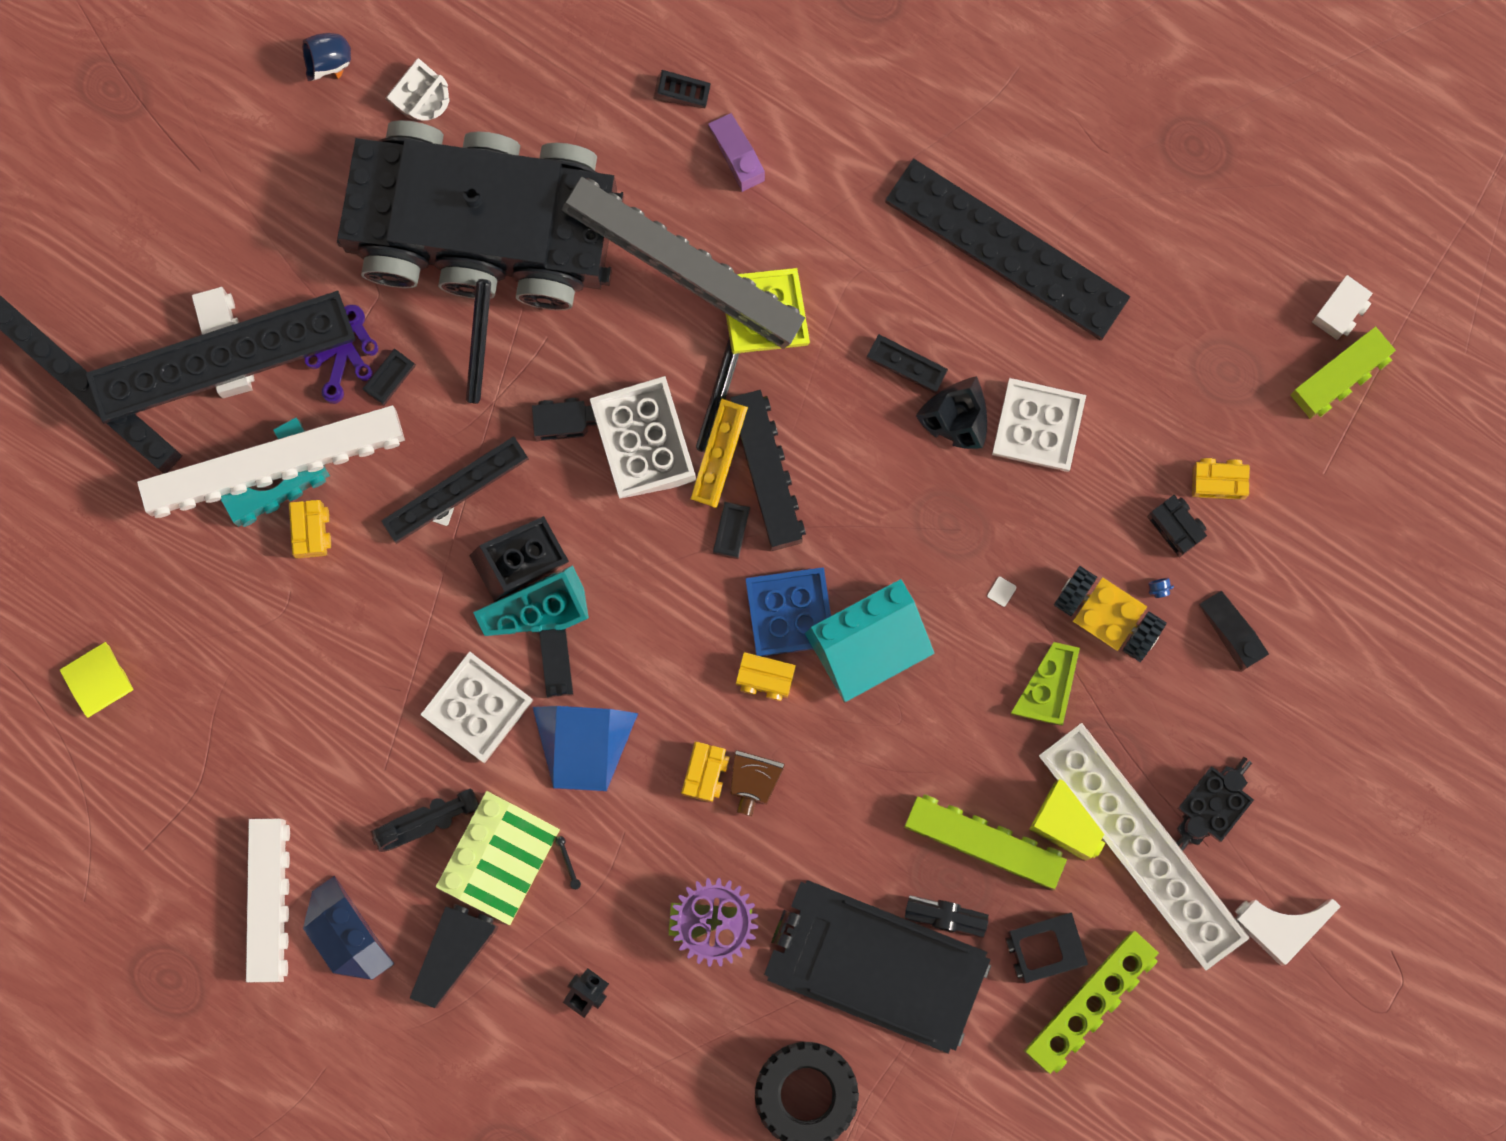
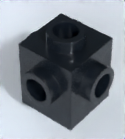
M587 968L581 976L576 974L567 987L571 990L563 1003L585 1018L593 1007L599 1009L605 1001L607 995L604 992L609 983Z

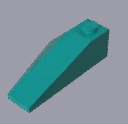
M573 565L473 612L484 636L515 634L516 632L527 631L539 632L550 629L562 630L589 618L584 587Z

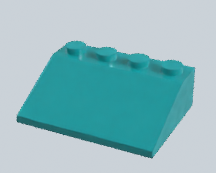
M902 579L819 622L805 633L844 703L935 654L916 604Z

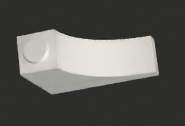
M1329 899L1311 912L1302 915H1286L1266 908L1257 900H1252L1250 903L1244 901L1236 909L1235 912L1238 915L1235 919L1244 931L1277 963L1286 965L1341 906L1333 899Z

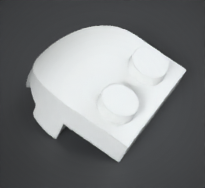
M418 58L385 99L406 117L416 121H427L440 116L447 108L449 103L448 84L443 76L437 75Z

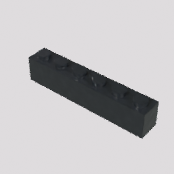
M760 389L730 397L731 402L748 407L739 435L771 550L776 551L802 544V536L806 535L803 520L798 521L795 511L799 510L796 496H791L788 486L792 485L789 471H783L781 461L785 460L782 446H776L774 436H778L775 421H769L767 412L771 411L768 396L763 397Z

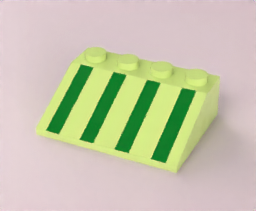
M486 791L436 888L511 925L560 829Z

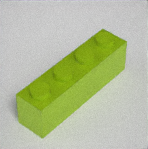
M1375 326L1296 388L1290 396L1310 419L1316 414L1322 417L1332 409L1331 402L1335 399L1341 402L1352 393L1350 388L1354 384L1358 383L1361 386L1372 377L1370 373L1376 367L1382 370L1392 361L1390 356L1396 350Z

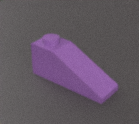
M732 113L709 123L708 126L741 191L743 192L764 182L765 171Z

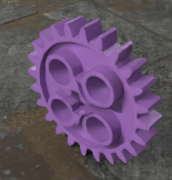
M707 878L706 886L704 887L697 881V890L693 891L687 887L686 890L689 896L686 898L679 895V899L683 902L682 905H673V908L679 911L678 915L670 916L678 924L671 927V930L679 931V935L674 938V941H683L679 948L680 951L687 948L690 950L687 958L690 959L695 954L698 955V964L704 958L707 959L709 967H711L713 959H717L719 966H722L723 958H727L730 963H733L732 955L735 953L737 956L743 957L740 948L750 949L746 940H755L756 938L750 933V930L758 929L757 925L751 923V920L757 918L758 914H750L749 911L755 904H746L745 901L748 899L749 894L740 896L741 886H738L733 891L730 880L725 887L722 886L720 878L717 879L716 885H712L710 879ZM719 898L717 917L718 920L722 921V925L716 927L715 944L711 947L709 945L711 925L707 924V919H712L714 899ZM701 899L707 900L710 903V910L705 915H700L695 911V903ZM728 902L734 903L737 907V914L732 918H727L722 914V906ZM699 926L704 927L707 931L706 939L702 942H695L692 938V930ZM727 929L732 931L734 941L730 945H722L719 942V933Z

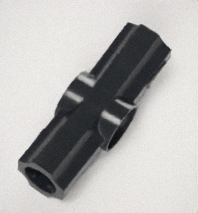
M910 895L904 918L931 924L932 927L944 931H959L984 937L988 926L989 914L961 908V905L949 901H932Z

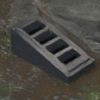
M661 70L657 78L653 99L706 108L711 83ZM666 82L670 83L668 91L664 90ZM676 84L680 85L679 93H674ZM686 86L690 87L689 97L685 96ZM696 88H701L699 99L694 98Z

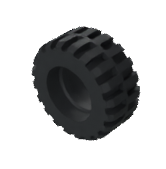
M796 1042L782 1047L773 1053L762 1066L755 1086V1103L761 1122L775 1138L781 1141L836 1140L850 1126L853 1117H855L859 1101L858 1083L848 1062L832 1048L815 1042ZM803 1068L815 1069L821 1072L828 1079L832 1088V1101L828 1110L821 1117L810 1121L799 1120L791 1116L785 1110L781 1101V1088L785 1079L792 1072Z

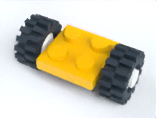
M1079 566L1072 578H1069L1061 590L1062 593L1054 603V606L1071 617L1082 600H1084V605L1073 622L1117 651L1129 633L1132 634L1122 651L1141 662L1158 640L1167 622L1148 611L1137 627L1136 623L1147 606L1103 577L1090 595L1088 591L1096 581L1097 576Z

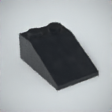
M544 516L479 545L469 555L494 601L525 587L569 562Z

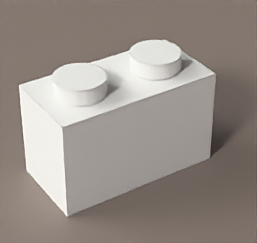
M1347 275L1312 323L1336 340L1342 334L1348 336L1356 325L1353 319L1357 314L1363 316L1371 305L1367 300L1373 293Z

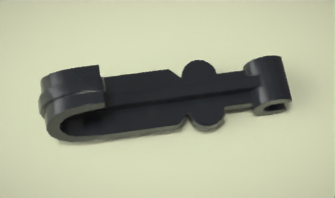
M470 788L457 794V798L446 803L444 800L436 798L431 801L430 809L421 807L371 830L373 844L377 846L379 852H386L434 832L436 826L441 829H448L452 825L453 817L462 813L467 815L477 810L479 803L473 789Z

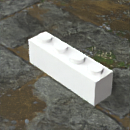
M223 287L192 295L202 335L239 323L238 318L233 317L231 310L235 308L231 293L227 294ZM254 375L217 386V393L222 398H227L252 391L251 382L255 381Z

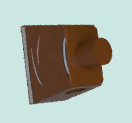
M739 750L735 751L731 795L740 797L737 813L752 817L756 802L767 805L784 770V763Z

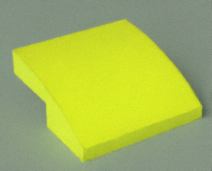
M106 642L60 669L63 678L86 717L92 716L134 690L126 673L119 666L110 646Z

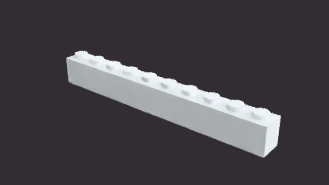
M392 405L138 481L137 483L145 512L151 517L162 518L170 515V511L178 508L180 510H189L196 507L195 503L205 500L206 503L220 500L222 495L228 493L232 495L242 494L247 491L248 487L255 485L257 487H265L273 483L272 480L278 478L283 480L292 479L298 476V472L308 470V472L319 471L324 468L323 465L332 462L335 465L349 461L348 457L358 454L359 457L369 456L378 448L392 449L399 446V442L405 441L397 411Z

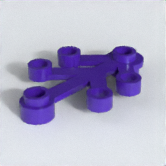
M357 305L345 306L347 316L350 313L356 314V318L349 322L353 333L355 332L362 342L363 352L368 356L375 355L379 348L376 341L369 337L363 327L365 321L363 310ZM352 342L305 357L306 365L310 369H317L321 366L322 362L336 355L330 381L322 388V396L331 404L340 402L344 397V390L340 383L347 356L354 365L355 373L360 380L366 381L372 376L371 368L364 364ZM372 343L375 345L372 351H366L368 344ZM311 357L318 358L316 364H309V360ZM362 368L368 369V373L365 376H360L359 371ZM335 387L336 393L328 395L329 388Z

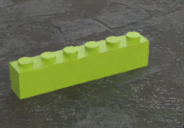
M925 794L923 798L917 796L904 828L1045 888L1055 890L1067 859L1061 857L1063 854L1061 851L1048 847L1047 850L1037 847L1038 842L1023 836L1022 840L1013 837V831L998 826L996 830L987 826L988 821L973 815L972 819L963 816V810L948 805L947 808L937 805L939 800Z

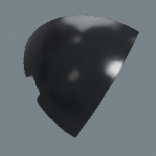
M977 376L962 380L945 388L928 400L916 414L918 421L931 435L936 438L941 435L953 442L952 446L964 449H979L984 446L987 434V410L984 394Z

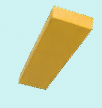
M721 399L691 500L717 507L748 407Z

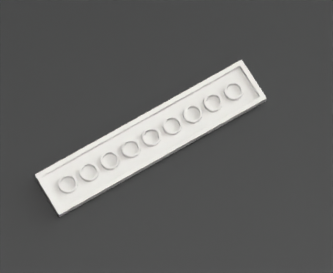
M1083 723L1079 724L1039 755L1056 779L1065 781L1104 833L1103 839L1205 970H1208L1249 939L1244 929Z

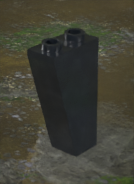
M454 904L453 908L445 907L410 999L433 1008H438L496 933L498 926L492 924L494 919L480 913L477 918L468 915L469 909Z

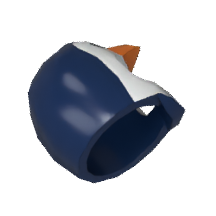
M322 33L303 40L302 51L307 81H314L331 73H334L337 79H339L351 61V47L346 38L340 34Z

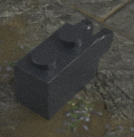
M579 398L564 399V403L543 400L539 401L538 405H532L536 441L584 437L588 432V426L597 425L592 406H586L585 402L580 401Z

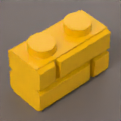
M1212 458L1200 459V462H1196L1193 466L1192 497L1245 500L1249 495L1250 466L1243 465L1242 460L1236 459L1227 460L1226 464L1216 463V459Z
M320 500L290 502L292 555L298 559L326 556L327 548H331V536L325 530V523L329 522L328 507H324Z
M744 652L736 685L741 686V692L755 695L756 691L767 693L766 698L781 701L782 697L788 698L796 665Z
M694 742L681 792L682 795L713 803L714 797H720L723 782H719L721 771L726 772L730 759L729 756H725L726 749Z

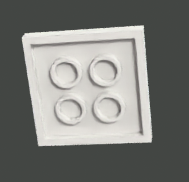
M1009 378L992 455L1069 472L1086 395Z
M469 652L421 715L485 763L529 707L533 699Z

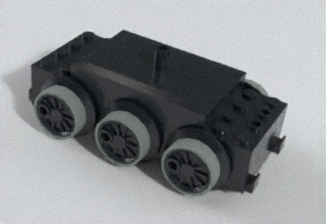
M403 120L388 123L386 138L374 141L355 138L337 244L339 247H343L346 253L357 254L364 260L361 273L363 278L385 286L413 288L418 284L420 270L427 269L429 265H433L441 271L438 285L441 290L457 296L475 299L476 282L478 279L491 281L490 298H494L497 281L504 280L506 276H509L518 282L516 293L518 301L526 305L548 310L571 309L575 292L581 291L583 287L601 290L602 285L610 286L612 268L605 267L609 240L561 210L581 177L594 180L599 184V188L607 193L618 195L622 202L624 201V193H617L615 175L595 171L597 155L589 149L567 143H547L542 145L539 158L519 156L520 144L517 141L500 134L479 131L465 134L463 147L442 145L444 134L440 130L423 123Z

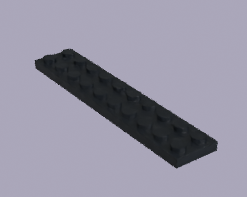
M914 158L885 199V203L1101 341L1131 297Z
M335 291L87 372L86 376L103 424L354 342L356 339L340 293Z

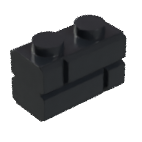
M1174 494L1151 511L1147 518L1180 558L1207 537L1205 533L1207 529L1199 518L1194 519L1188 512L1190 510L1188 503L1182 497L1178 499Z

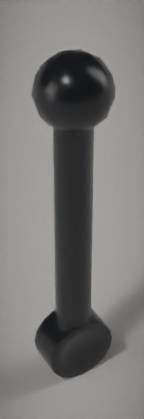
M558 836L555 843L557 846H560L572 880L570 886L572 889H579L581 882L576 878L565 847L566 839L563 836Z

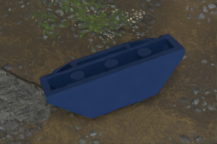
M335 876L312 891L303 930L332 973L373 980L394 965V962Z

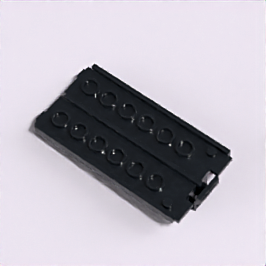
M812 881L800 882L791 907L800 910V914L783 910L771 943L786 949L784 953L773 950L764 975L769 977L767 981L949 1054L950 1049L956 1051L957 1046H961L965 1034L963 1031L983 978H987L991 967L989 965L991 959L986 958L987 952ZM787 924L794 926V929L788 927L786 932L791 934V937L783 934Z

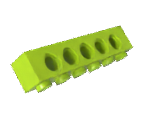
M1131 931L1025 1048L1024 1052L1048 1074H1051L1053 1071L1058 1073L1067 1063V1060L1064 1058L1071 1050L1076 1053L1086 1042L1083 1037L1089 1030L1094 1033L1104 1022L1101 1017L1107 1010L1112 1013L1122 1002L1119 997L1125 990L1130 993L1140 982L1137 977L1144 970L1148 973L1158 962L1155 957L1159 952L1136 931ZM1127 956L1133 957L1136 962L1135 969L1131 972L1123 968L1122 963ZM1109 976L1115 977L1118 981V987L1113 992L1108 991L1104 985L1105 979ZM1091 996L1097 997L1100 1001V1007L1095 1012H1091L1086 1006L1087 999ZM1073 1016L1079 1017L1082 1021V1027L1077 1032L1071 1031L1068 1027V1021ZM1055 1036L1061 1037L1064 1042L1063 1049L1059 1052H1054L1050 1047V1041Z

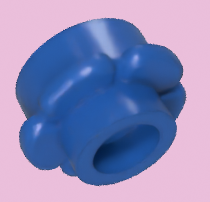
M1169 578L1154 580L1149 583L1150 590L1148 593L1154 594L1155 598H1162L1170 595V590L1174 588V585H1171Z

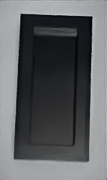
M394 348L362 389L384 406L415 368L416 364Z
M724 502L713 554L739 559L750 507Z

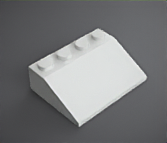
M665 376L590 398L620 499L671 489L696 481L695 472Z

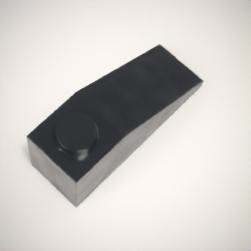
M1223 591L1218 592L1199 604L1241 672L1269 655L1256 632Z

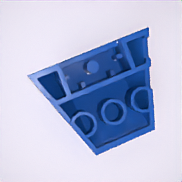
M533 707L553 788L607 792L638 713L586 707Z

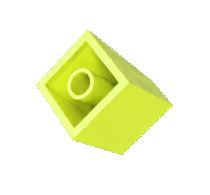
M1057 780L1049 791L1029 830L1085 861L1092 857H1098L1105 845V842L1101 841L1104 833L1065 781Z

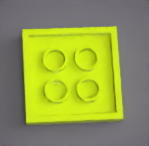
M797 268L737 274L742 278L751 279L755 282L756 287L762 291H769L778 297V301L785 305H791L800 311V315L804 316L805 320L792 343L786 348L808 346L810 340ZM726 314L732 354L781 349L773 342Z

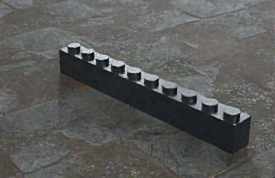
M0 295V330L101 418L86 376L87 371ZM136 414L106 423L163 474L168 473L182 457L174 447Z

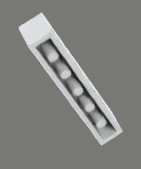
M249 819L246 982H284V976L288 975V961L284 960V949H288L289 938L288 933H284V922H288L289 908L285 906V895L289 894V879H285V868H289L290 856L289 852H285L286 841L290 839V826L286 825V820Z

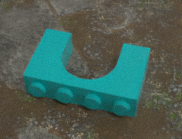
M296 417L273 431L279 440L305 432V429ZM323 465L324 468L319 471L308 472V470L298 472L297 477L283 480L273 489L257 491L248 487L247 491L242 494L232 495L228 493L222 495L221 501L233 523L238 527L241 525L246 527L257 520L256 517L264 512L269 514L279 509V504L288 499L293 501L303 495L302 491L309 487L317 488L326 482V478L330 474L325 465Z

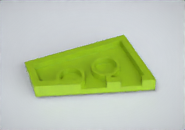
M1053 642L1010 714L1063 726L1080 648Z

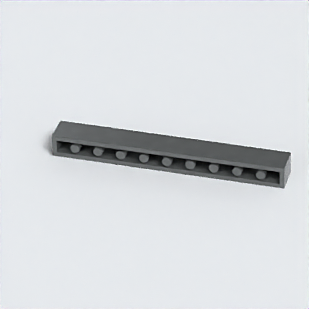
M583 177L579 179L561 208L562 211L780 348L785 349L792 343L805 320V317L800 315V311L797 308L781 303L775 294L769 291H762L756 287L755 282L751 279L742 278L735 274L729 265L718 263L705 250H697L689 245V241L686 238L670 233L665 225L658 221H651L645 217V214L640 209L624 204L618 195L605 192L599 188V184L594 180Z

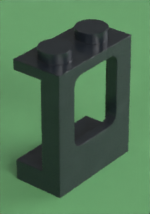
M1072 912L1008 931L1009 937L1005 938L1009 953H1014L1017 963L1013 964L1018 980L1022 979L1024 984L1088 965ZM1049 930L1055 932L1062 960L1041 968L1029 970L1022 954L1020 940Z

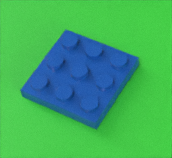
M824 567L745 578L756 655L764 657L813 650L805 633L812 626L831 617Z

